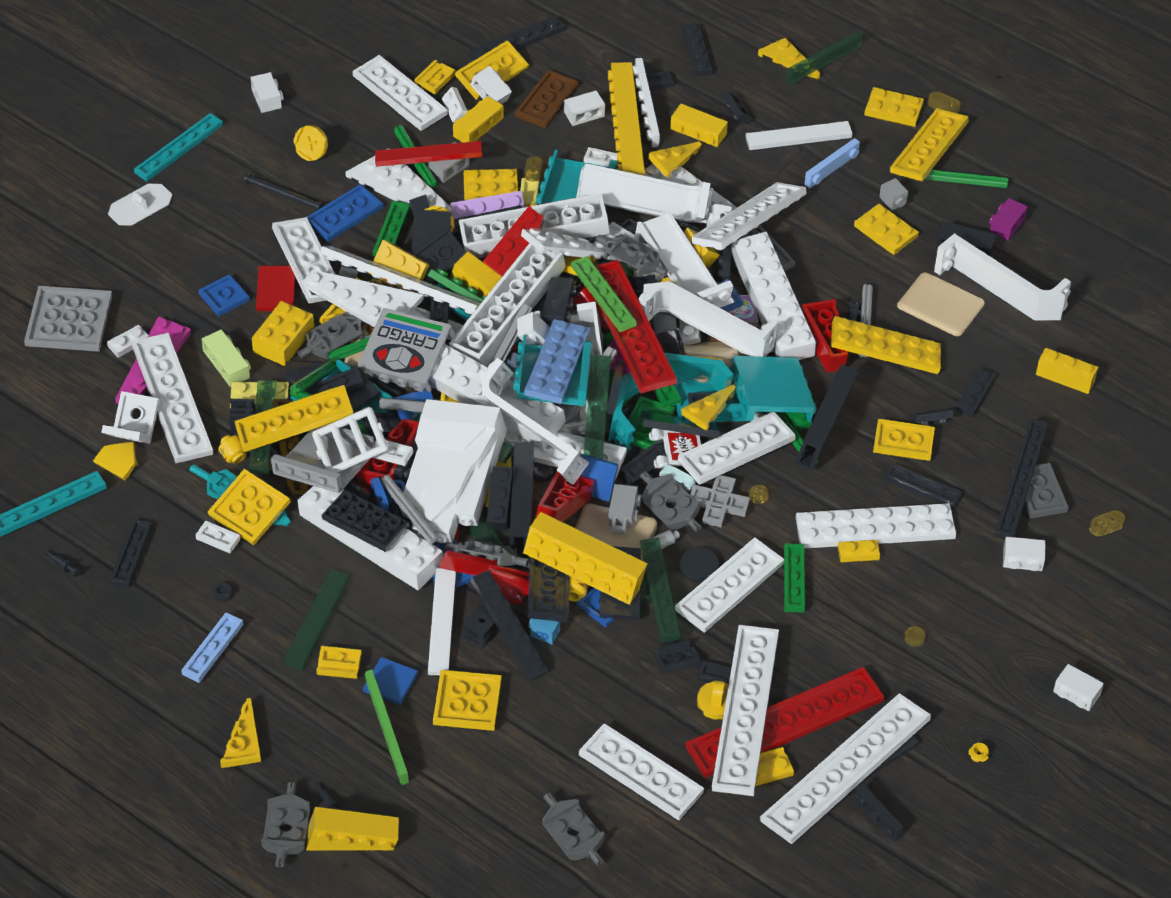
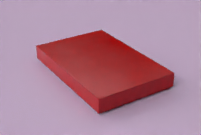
M259 266L256 311H273L281 301L294 306L295 274L291 266Z

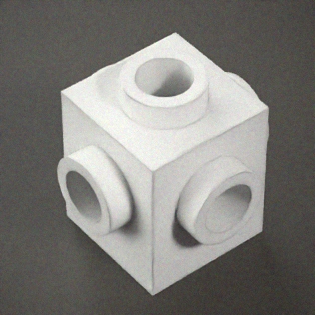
M720 204L710 206L708 215L705 217L707 227L730 213L732 207Z

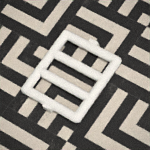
M367 407L312 433L318 449L316 453L319 459H322L326 470L336 473L388 450L387 443L382 434L384 430L381 424L378 423L371 407ZM366 416L379 446L371 450L367 449L357 420ZM350 424L361 454L350 458L339 428ZM330 432L333 434L343 462L332 466L321 436Z

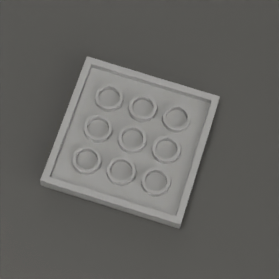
M38 286L24 341L25 346L100 351L112 300V291Z

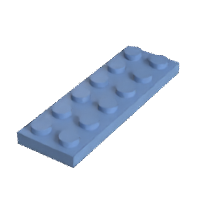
M553 320L526 385L524 395L562 404L582 354L584 341L586 342L589 336V327Z

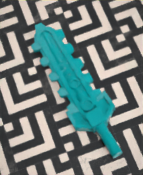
M194 464L190 467L191 472L207 481V495L215 499H219L237 478V476L226 469L210 474ZM285 509L273 522V525L288 526L290 519L287 517Z

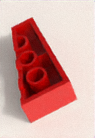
M528 206L484 259L483 263L503 277L529 245V242L521 236L522 230H530V228L541 230L544 224V217Z
M831 299L803 304L801 311L816 342L815 352L827 373L838 371L841 364H846L848 351L831 347L832 321L834 316L839 317L838 310H836V300Z
M402 419L388 434L386 440L411 447L416 439L419 422ZM372 457L356 474L357 482L363 487L372 489L370 480L378 476L379 480H381L385 475H388L392 480H395L394 469L398 464Z
M557 471L538 505L536 518L542 512L558 521L564 522L591 500L595 480L579 476L573 485Z

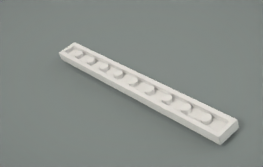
M322 246L321 254L326 255L328 260H339L344 266L357 267V271L363 273L370 272L375 278L388 279L387 282L398 285L399 283L406 290H417L418 294H423L426 297L430 295L434 297L433 300L442 303L444 301L448 302L449 306L459 309L461 307L468 314H473L481 304L336 247Z

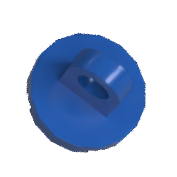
M378 476L372 478L370 483L372 490L375 492L378 506L391 513L389 503L395 502V500L381 484ZM393 480L401 488V491L404 492L405 483L401 480Z

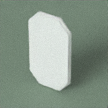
M147 184L111 204L108 215L118 225H134L168 206L172 193L162 184Z

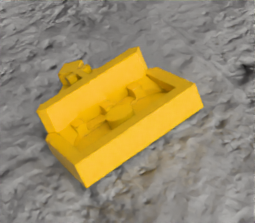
M134 442L104 446L93 462L126 481L134 467L138 465L134 450L135 444Z

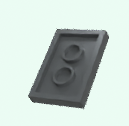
M1050 463L1036 465L1025 500V506L1030 518L1068 512L1069 507Z

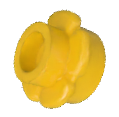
M975 743L969 749V755L975 762H984L988 759L989 750L985 744Z

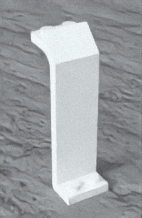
M586 163L581 168L576 198L602 193L603 202L606 206L658 217L670 211L676 221L706 223L705 217H707L710 210L713 188H710V183L706 182L699 186H689Z
M667 211L665 215L646 222H637L636 241L639 243L646 241L651 249L660 253L659 262L663 268L668 270L667 275L674 284L718 308L734 303L731 298L733 290L731 281L729 280L719 285L716 284L670 211Z
M953 234L938 247L934 270L937 274L941 275L944 271L954 267L1033 320H1061L1062 312L1068 305L1067 298L1071 292L1069 290L1071 281L1068 279H1063L1051 290H1041L956 234Z
M670 281L644 284V291L638 301L648 321L657 313L667 312L747 356L766 357L775 346L778 322L772 319L759 330Z
M496 358L495 361L490 363L486 373L480 370L483 396L494 407H500L504 414L564 454L566 458L559 462L557 471L574 485L589 462L579 456L580 453L500 398L502 389L514 373L503 361Z

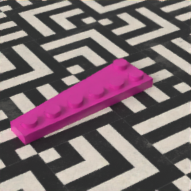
M158 317L148 337L169 333L177 353L191 335V329ZM137 358L115 398L116 404H119L121 391L143 396L148 391Z

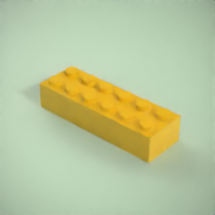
M542 512L539 513L530 526L523 552L629 605L640 589L647 563Z

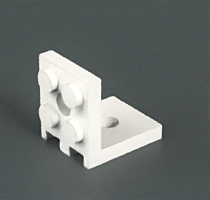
M121 391L114 427L103 425L101 433L150 444L160 399ZM135 409H140L141 416L138 419L132 417V412Z

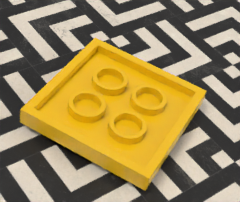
M517 169L464 170L465 200L518 191Z
M244 469L210 508L208 515L234 533L239 534L240 537L252 545H255L291 501L290 498Z
M441 670L433 725L494 731L501 675Z

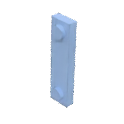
M854 138L807 171L805 186L810 189L815 184H819L825 177L846 162L857 157L860 142Z
M225 613L183 667L182 675L200 683L241 629L243 620Z

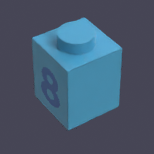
M530 619L528 625L530 637L552 645L560 631L561 622Z

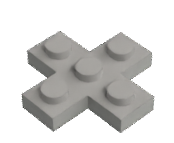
M719 475L716 477L712 489L693 485L690 496L695 501H699L700 507L706 508L703 516L704 524L722 527L726 513L745 517L750 498L732 494L736 481L735 478Z

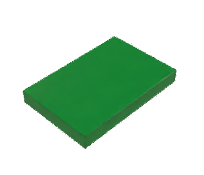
M640 396L628 419L635 428V432L632 433L634 437L633 442L630 444L647 449L658 440H650L649 433L652 432L653 428L643 426L640 418L641 411L673 415L675 407L667 406L664 409L662 403Z

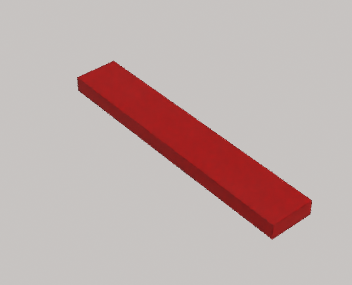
M474 141L375 151V165L379 167L482 157V142Z

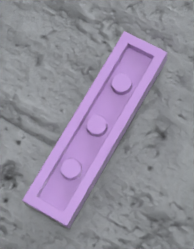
M522 191L453 202L451 203L453 218L457 219L518 205L524 208Z

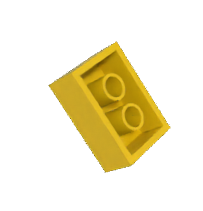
M281 301L252 337L253 353L286 366V362L290 361L307 339V332L314 329L313 314Z

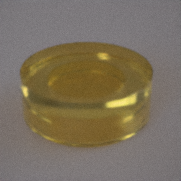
M762 485L753 486L749 490L750 500L758 504L766 502L768 500V489Z
M912 626L906 630L905 641L908 645L917 647L924 643L925 632L923 629Z

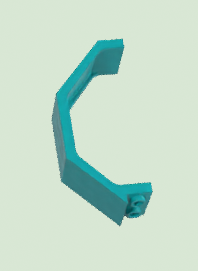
M664 353L677 381L708 384L713 386L717 392L731 386L734 374L722 360ZM630 372L622 376L608 442L614 439L617 446L625 447L627 451L631 449L629 444L633 442L634 437L632 433L635 432V428L622 413V407L625 400L639 393ZM693 378H709V381L701 383Z

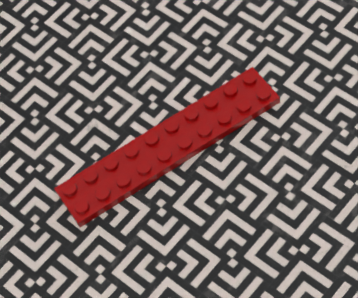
M619 260L596 265L595 267L636 320L637 326L619 332L599 305L639 392L644 393L677 384V378Z
M862 667L767 708L760 753L772 750L884 701V695L866 669ZM722 727L690 740L685 744L687 751L705 778L714 775Z

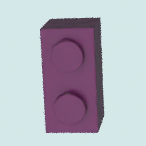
M1008 198L1004 204L1001 203L997 214H993L990 218V232L1009 241L1025 220L1028 206Z

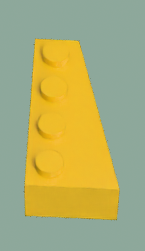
M467 252L454 264L450 277L451 279L455 277L463 282L462 285L466 288L470 286L478 291L477 294L481 297L483 295L488 296L502 278L470 252Z
M315 807L307 828L306 851L394 850L398 841L399 818Z

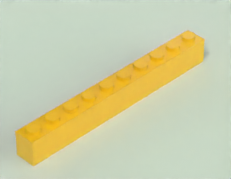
M632 62L611 63V70H608V81H611L609 82V92H612L610 93V103L614 104L611 106L612 115H615L613 117V127H616L614 128V139H618L615 141L616 151H619L617 152V163H620L618 170L645 176Z

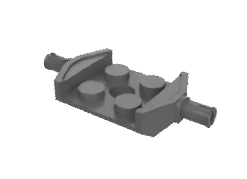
M623 234L609 239L601 235L597 236L596 242L606 247L605 259L611 255L629 264L631 267H635L638 269L637 276L656 272L663 277L667 275L668 270L659 266V252Z
M343 312L308 331L307 347L297 353L301 359L310 353L324 359H329V352L357 337L362 340V326L366 322L349 312Z
M646 471L640 475V478L647 483L641 496L642 502L670 530H678L684 526H690L695 532L701 529L702 526L694 519L700 509L699 501H695L673 479L672 474L655 479ZM669 502L677 503L673 508L667 507Z
M469 539L459 544L447 542L445 545V550L471 556L486 555L487 559L498 560L497 566L522 565L528 567L529 559L518 557L517 548L513 549L509 545L503 547L490 542H479L478 539Z
M291 782L287 784L286 794L268 799L267 802L268 810L261 843L266 851L276 854L275 866L277 867L280 864L281 867H284L287 855L299 854L305 848L310 802L295 795L297 785L292 783L291 786ZM285 825H289L292 827V829L287 832L281 830V828Z
M550 792L548 795L545 794L543 798L550 805V809L543 817L542 825L566 856L575 861L585 857L591 858L596 866H599V863L601 865L604 860L597 853V850L604 841L605 833L603 831L600 833L579 806V800L573 799L558 802ZM576 830L579 834L571 836L568 834V831Z

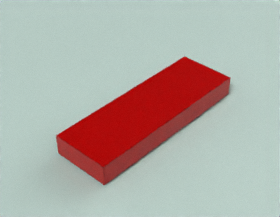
M447 550L439 565L441 569L476 576L487 571L490 565L497 566L498 561Z

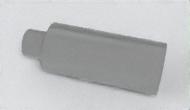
M668 530L642 542L647 551L646 555L648 556L675 543V539L679 538L680 535L677 530L673 532Z

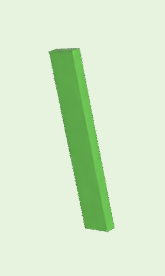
M588 256L571 262L572 269L619 332L637 326L634 317Z
M373 670L365 671L366 684L400 784L409 783L408 773Z

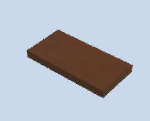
M548 70L515 111V117L546 129L563 107L564 100L569 99L579 86V81Z

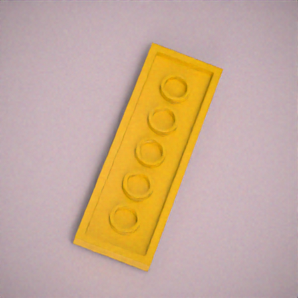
M936 108L892 164L890 173L923 181L967 125L968 116Z
M834 316L832 321L831 347L935 374L939 373L941 369V343Z
M342 385L234 422L243 451L246 452L336 422L354 414L345 386Z

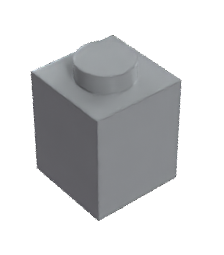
M896 178L881 185L879 197L891 210L906 204L908 191Z

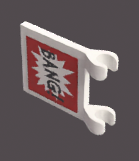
M655 428L649 433L650 440L663 439L666 457L657 456V460H654L656 468H662L666 465L682 466L678 461V455L701 445L699 435Z

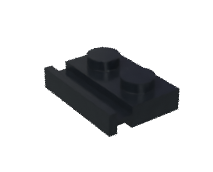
M374 412L378 423L381 424L384 430L382 432L383 436L388 437V434L399 423L398 419L394 418V413ZM368 417L362 418L369 435L375 437Z

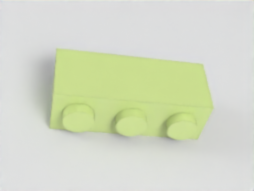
M219 330L202 338L204 353L230 387L232 382H242L250 378L249 370L251 366L247 359H243L239 348L234 347L229 335L226 336L222 330Z

